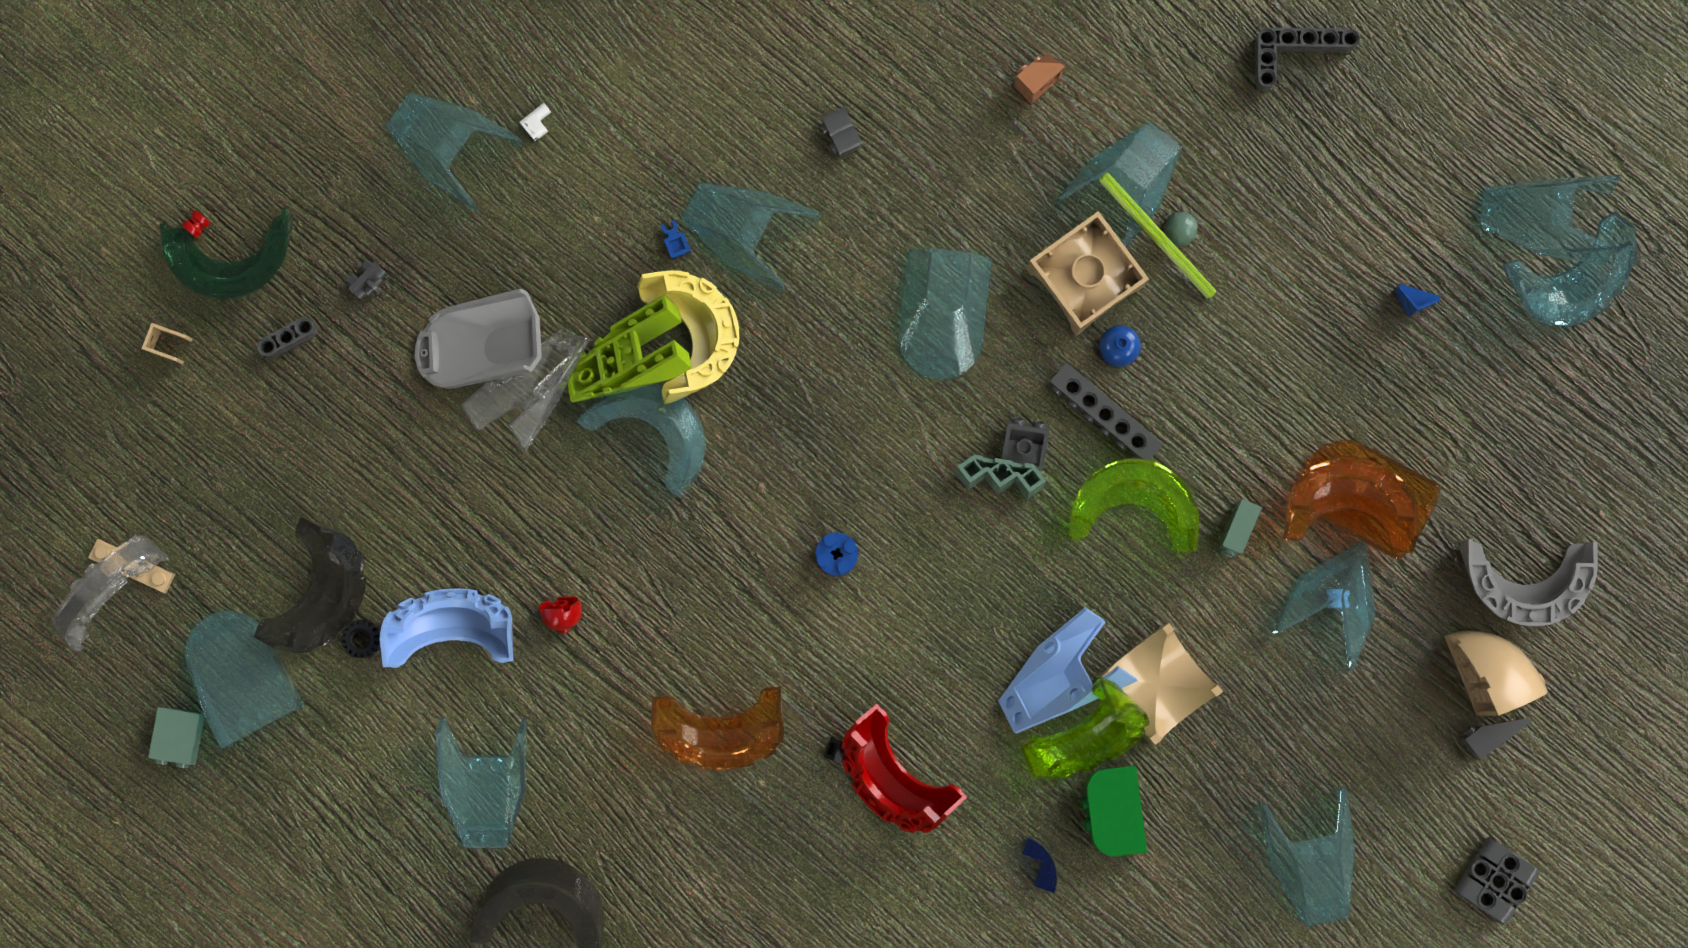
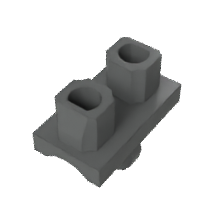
M365 260L360 267L364 273L359 278L353 274L346 280L349 285L348 289L360 300L366 295L369 296L374 290L379 294L381 290L378 288V285L387 274L375 261L372 263L369 260Z

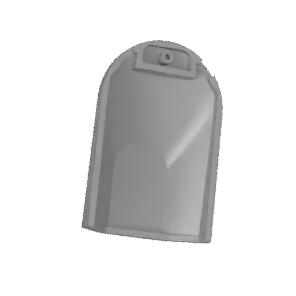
M517 289L446 307L436 312L428 319L430 322L425 329L420 331L415 345V361L420 374L431 384L440 388L452 389L530 373L542 358L540 318L528 292L523 289Z

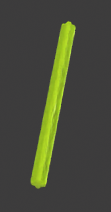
M1104 173L1099 178V182L1206 298L1213 297L1216 289L1109 173Z

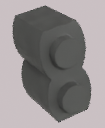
M845 107L822 117L820 127L825 136L829 135L832 141L829 143L833 154L837 153L841 158L862 148V142Z

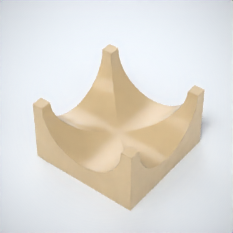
M1099 211L1032 258L1027 267L1030 275L1038 278L1058 302L1075 336L1083 332L1092 322L1117 303L1144 288L1149 280Z
M1170 623L1162 625L1097 676L1098 680H1101L1115 667L1119 666L1137 678L1138 681L1110 693V695L1150 745L1159 743L1184 718L1223 692L1193 661L1178 640Z

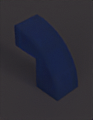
M1026 837L1021 854L1040 860L1033 885L1055 893L1057 873L1051 856L1039 843Z

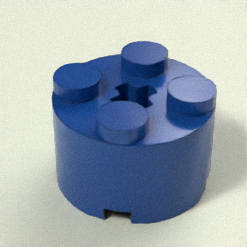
M843 533L827 534L820 540L816 548V560L819 567L830 576L839 577L848 574L854 569L858 561L856 543L852 538ZM839 549L843 557H838L837 560H834V556L831 553Z

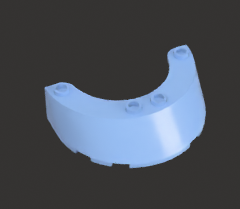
M460 588L441 589L426 592L424 597L418 599L411 597L398 604L397 610L394 612L390 611L384 618L381 626L379 639L383 667H400L418 649L432 643L447 640L476 643L484 647L490 653L493 660L500 663L514 661L511 611L508 606H503L501 600L491 594L486 596L479 595L477 590Z

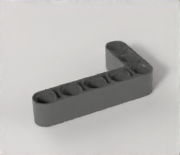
M1263 28L1255 39L1256 88L1261 92H1268L1277 80V52L1348 53L1353 51L1360 42V34L1355 29ZM1267 36L1270 39V43H1264L1261 37ZM1282 37H1289L1291 39V43H1284ZM1303 37H1309L1312 43L1306 44L1303 41ZM1324 37L1331 38L1333 44L1325 43ZM1350 37L1353 40V44H1347L1344 38ZM1261 57H1268L1271 63H1263ZM1261 77H1268L1271 83L1264 84L1261 81Z

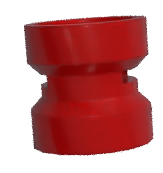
M194 210L191 213L190 219L185 220L181 225L198 239L202 234L201 231L207 228L211 222L197 210Z

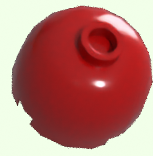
M565 596L558 597L557 601L550 603V600L542 602L539 605V612L543 623L549 629L557 630L558 633L570 632V628L576 626L581 619V600H578V597Z

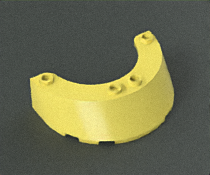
M661 271L642 274L637 285L641 300L645 304H649L665 294L679 307L681 320L688 328L692 339V355L690 359L692 369L666 382L662 387L664 404H668L707 387L726 372L734 360L739 344L738 320L729 300L724 298L715 285L704 278L700 279L683 271Z

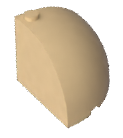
M1474 630L1459 631L1444 636L1477 716H1499L1526 705L1548 693L1543 676L1539 674L1530 659L1510 641L1489 632Z

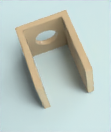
M151 323L141 349L183 365L184 361L154 350L161 331L190 342L193 339L182 333Z

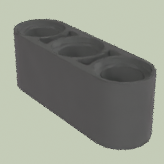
M299 318L259 340L257 344L258 352L268 359H274L314 338L318 332L317 325L308 318ZM309 323L311 326L310 330L307 333H302V327ZM291 333V341L284 343V336ZM269 343H272V344H273V349H272V351L269 352V353H266V352H265V347H266V345L269 344Z

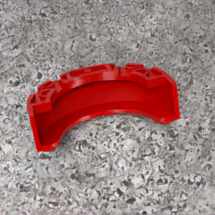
M876 703L851 726L844 736L841 748L844 749L845 757L842 758L845 772L851 775L854 781L852 787L861 800L888 824L892 821L899 825L900 830L906 832H930L938 827L967 796L961 788L953 784L942 787L927 785L914 778L902 767L893 754L888 741V715Z

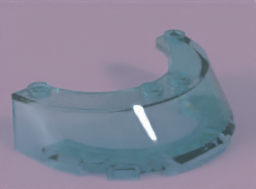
M1614 212L1601 219L1591 249L1577 265L1568 271L1553 276H1541L1531 272L1520 259L1503 264V270L1526 310L1541 323L1550 326L1563 325L1564 327L1581 324L1596 317L1612 305L1610 302L1618 293L1622 294L1631 280L1629 275L1632 267L1636 266L1638 254L1635 228L1619 213Z
M652 384L604 396L576 421L582 428L589 431L598 430L601 426L612 420L626 417L641 419L653 425L664 437L669 450V468L665 477V485L680 500L694 483L702 468L706 443L701 421L693 407L684 398L664 404L662 397L663 386Z

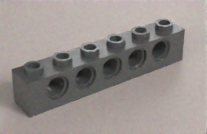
M1067 362L1049 382L1050 390L1058 397L1062 395L1067 399L1066 404L1073 410L1079 409L1083 413L1082 417L1090 424L1094 422L1100 427L1098 430L1104 436H1111L1116 440L1115 445L1122 451H1125V449L1132 454L1131 458L1139 465L1141 463L1146 465L1162 447L1163 443ZM1070 383L1075 384L1078 391L1073 394L1069 393L1066 388L1067 385ZM1083 398H1092L1094 405L1086 407L1083 404ZM1102 410L1107 411L1110 414V419L1107 421L1100 419L1099 412ZM1123 424L1126 428V433L1118 434L1115 426ZM1132 438H1140L1142 446L1135 448L1131 442Z

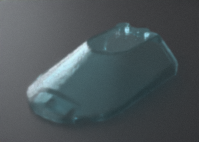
M937 248L909 249L899 345L904 359L920 375L936 380L951 379L967 371L976 362L983 343L992 258L973 252Z

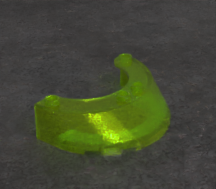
M1145 459L1115 461L1093 473L1078 491L1072 507L1066 538L1083 539L1089 534L1095 520L1106 510L1121 504H1136L1150 509L1162 519L1169 531L1172 546L1176 551L1191 554L1197 552L1199 536L1197 504L1186 483L1166 466Z
M1106 678L1097 680L1091 690L1094 695L1101 698V702L1092 715L1087 716L1083 722L1063 732L1045 737H1032L1021 748L1032 777L1044 779L1071 776V772H1076L1080 769L1086 772L1099 767L1098 762L1104 761L1108 757L1111 760L1117 758L1133 747L1146 733L1144 728L1149 726V718L1146 712L1117 683Z

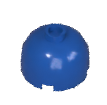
M1124 325L1113 326L1107 329L1101 336L1098 344L1102 359L1108 365L1116 368L1132 364L1138 358L1141 350V342L1137 333L1132 328Z

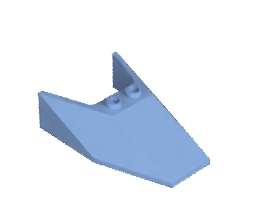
M1085 607L1035 649L998 700L1014 733L1017 734L1070 712L1138 681L1135 676L1119 666L1115 667L1094 685L1090 680L1080 659L1105 624L1103 618Z

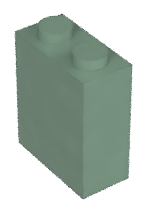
M1244 499L1235 503L1216 548L1221 550V555L1232 559V557L1243 554L1262 509L1261 506Z
M158 707L148 758L155 759L154 763L167 765L168 761L175 762V767L180 768L196 765L205 714Z

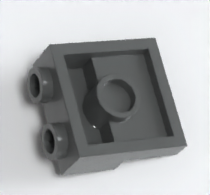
M1013 417L1012 420H1008L1001 459L1021 464H1034L1039 471H1042L1050 431L1049 426H1046L1045 422L1038 420L1033 421V424L1025 423V419L1020 417Z

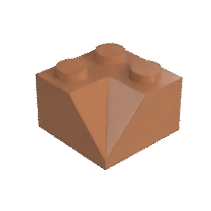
M1047 54L1042 58L1038 56L1030 65L1027 66L1025 64L1017 71L1018 75L1015 77L1014 87L1032 104L1062 77L1065 66Z

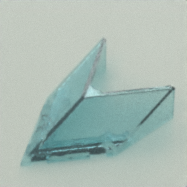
M1366 539L1299 575L1271 630L1274 634L1280 633L1328 606L1342 613L1347 662L1343 668L1345 671L1354 670L1376 615Z

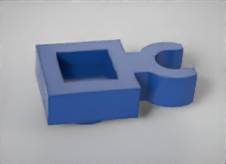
M672 220L673 229L667 230L664 224L661 227L663 232L669 236L664 239V242L672 260L690 253L691 250L684 233L680 232L677 234L678 225L675 220Z

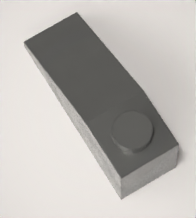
M1521 718L1476 727L1473 725L1463 732L1465 736L1460 740L1475 760H1482L1532 721L1530 718Z

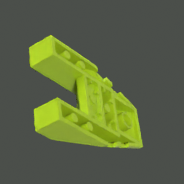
M664 294L610 327L611 332L603 339L599 337L594 342V348L587 354L585 352L582 353L565 369L570 401L574 403L626 392L674 379L692 369L689 353L675 340L646 357H642L641 346L682 323L679 307Z

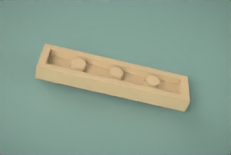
M97 539L88 557L163 593H167L175 576L174 573L100 539Z

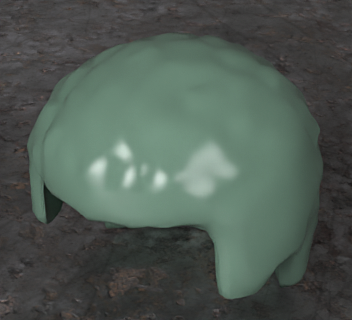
M1174 212L1165 222L1164 234L1175 246H1185L1197 235V221L1187 212Z

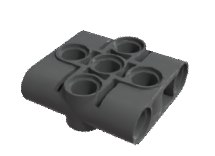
M1487 837L1475 857L1467 863L1466 871L1453 891L1506 926L1520 903L1526 900L1527 892L1541 871L1496 840ZM1480 856L1488 860L1490 863L1480 858ZM1510 857L1512 859V866L1507 869L1504 862ZM1480 863L1483 870L1477 875L1474 868L1476 864ZM1468 875H1470V876L1473 877L1475 880H1477L1478 882H1480V884L1477 883L1476 881H1474L1473 879H1471L1470 877H1468ZM1498 875L1501 883L1495 887L1493 885V878ZM1513 878L1525 885V887L1513 880ZM1513 888H1517L1519 891V895L1515 899L1511 897ZM1487 893L1489 896V902L1483 905L1481 902V897L1483 894ZM1501 897L1513 904V906L1502 900Z

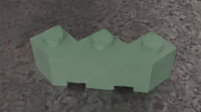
M973 455L958 465L956 469L957 477L967 490L986 479L997 495L1015 484L1028 500L1044 489L1046 484L1045 478L1035 465L1029 463L1021 464L1011 460L990 459L980 455Z

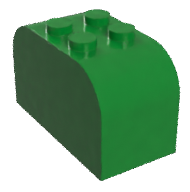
M1136 765L1100 768L1091 772L1084 782V797L1080 799L1082 810L1086 811L1087 817L1083 819L1084 830L1089 833L1093 846L1109 856L1147 853Z

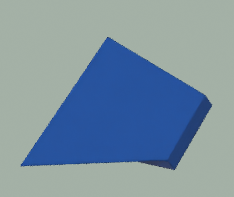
M1399 284L1395 288V293L1408 317L1434 305L1440 300V296L1403 284Z

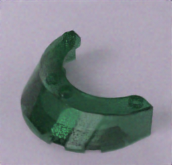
M281 208L282 215L276 216L273 219L271 230L267 231L266 242L260 250L245 260L229 263L216 261L204 255L198 249L191 234L186 229H171L166 224L160 223L163 254L170 270L190 290L214 299L243 297L263 287L279 270L290 243L293 231V214L287 208Z

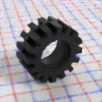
M354 620L351 624L348 623L346 625V629H343V636H341V640H343L342 647L345 648V652L349 653L350 656L368 658L373 656L375 652H378L380 629L376 627V624L367 620ZM358 631H365L369 635V643L364 647H358L354 643V636Z

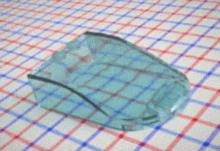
M220 611L205 617L194 627L186 644V665L199 704L221 749L233 747L232 743L294 710L305 709L266 630L256 619L237 611Z

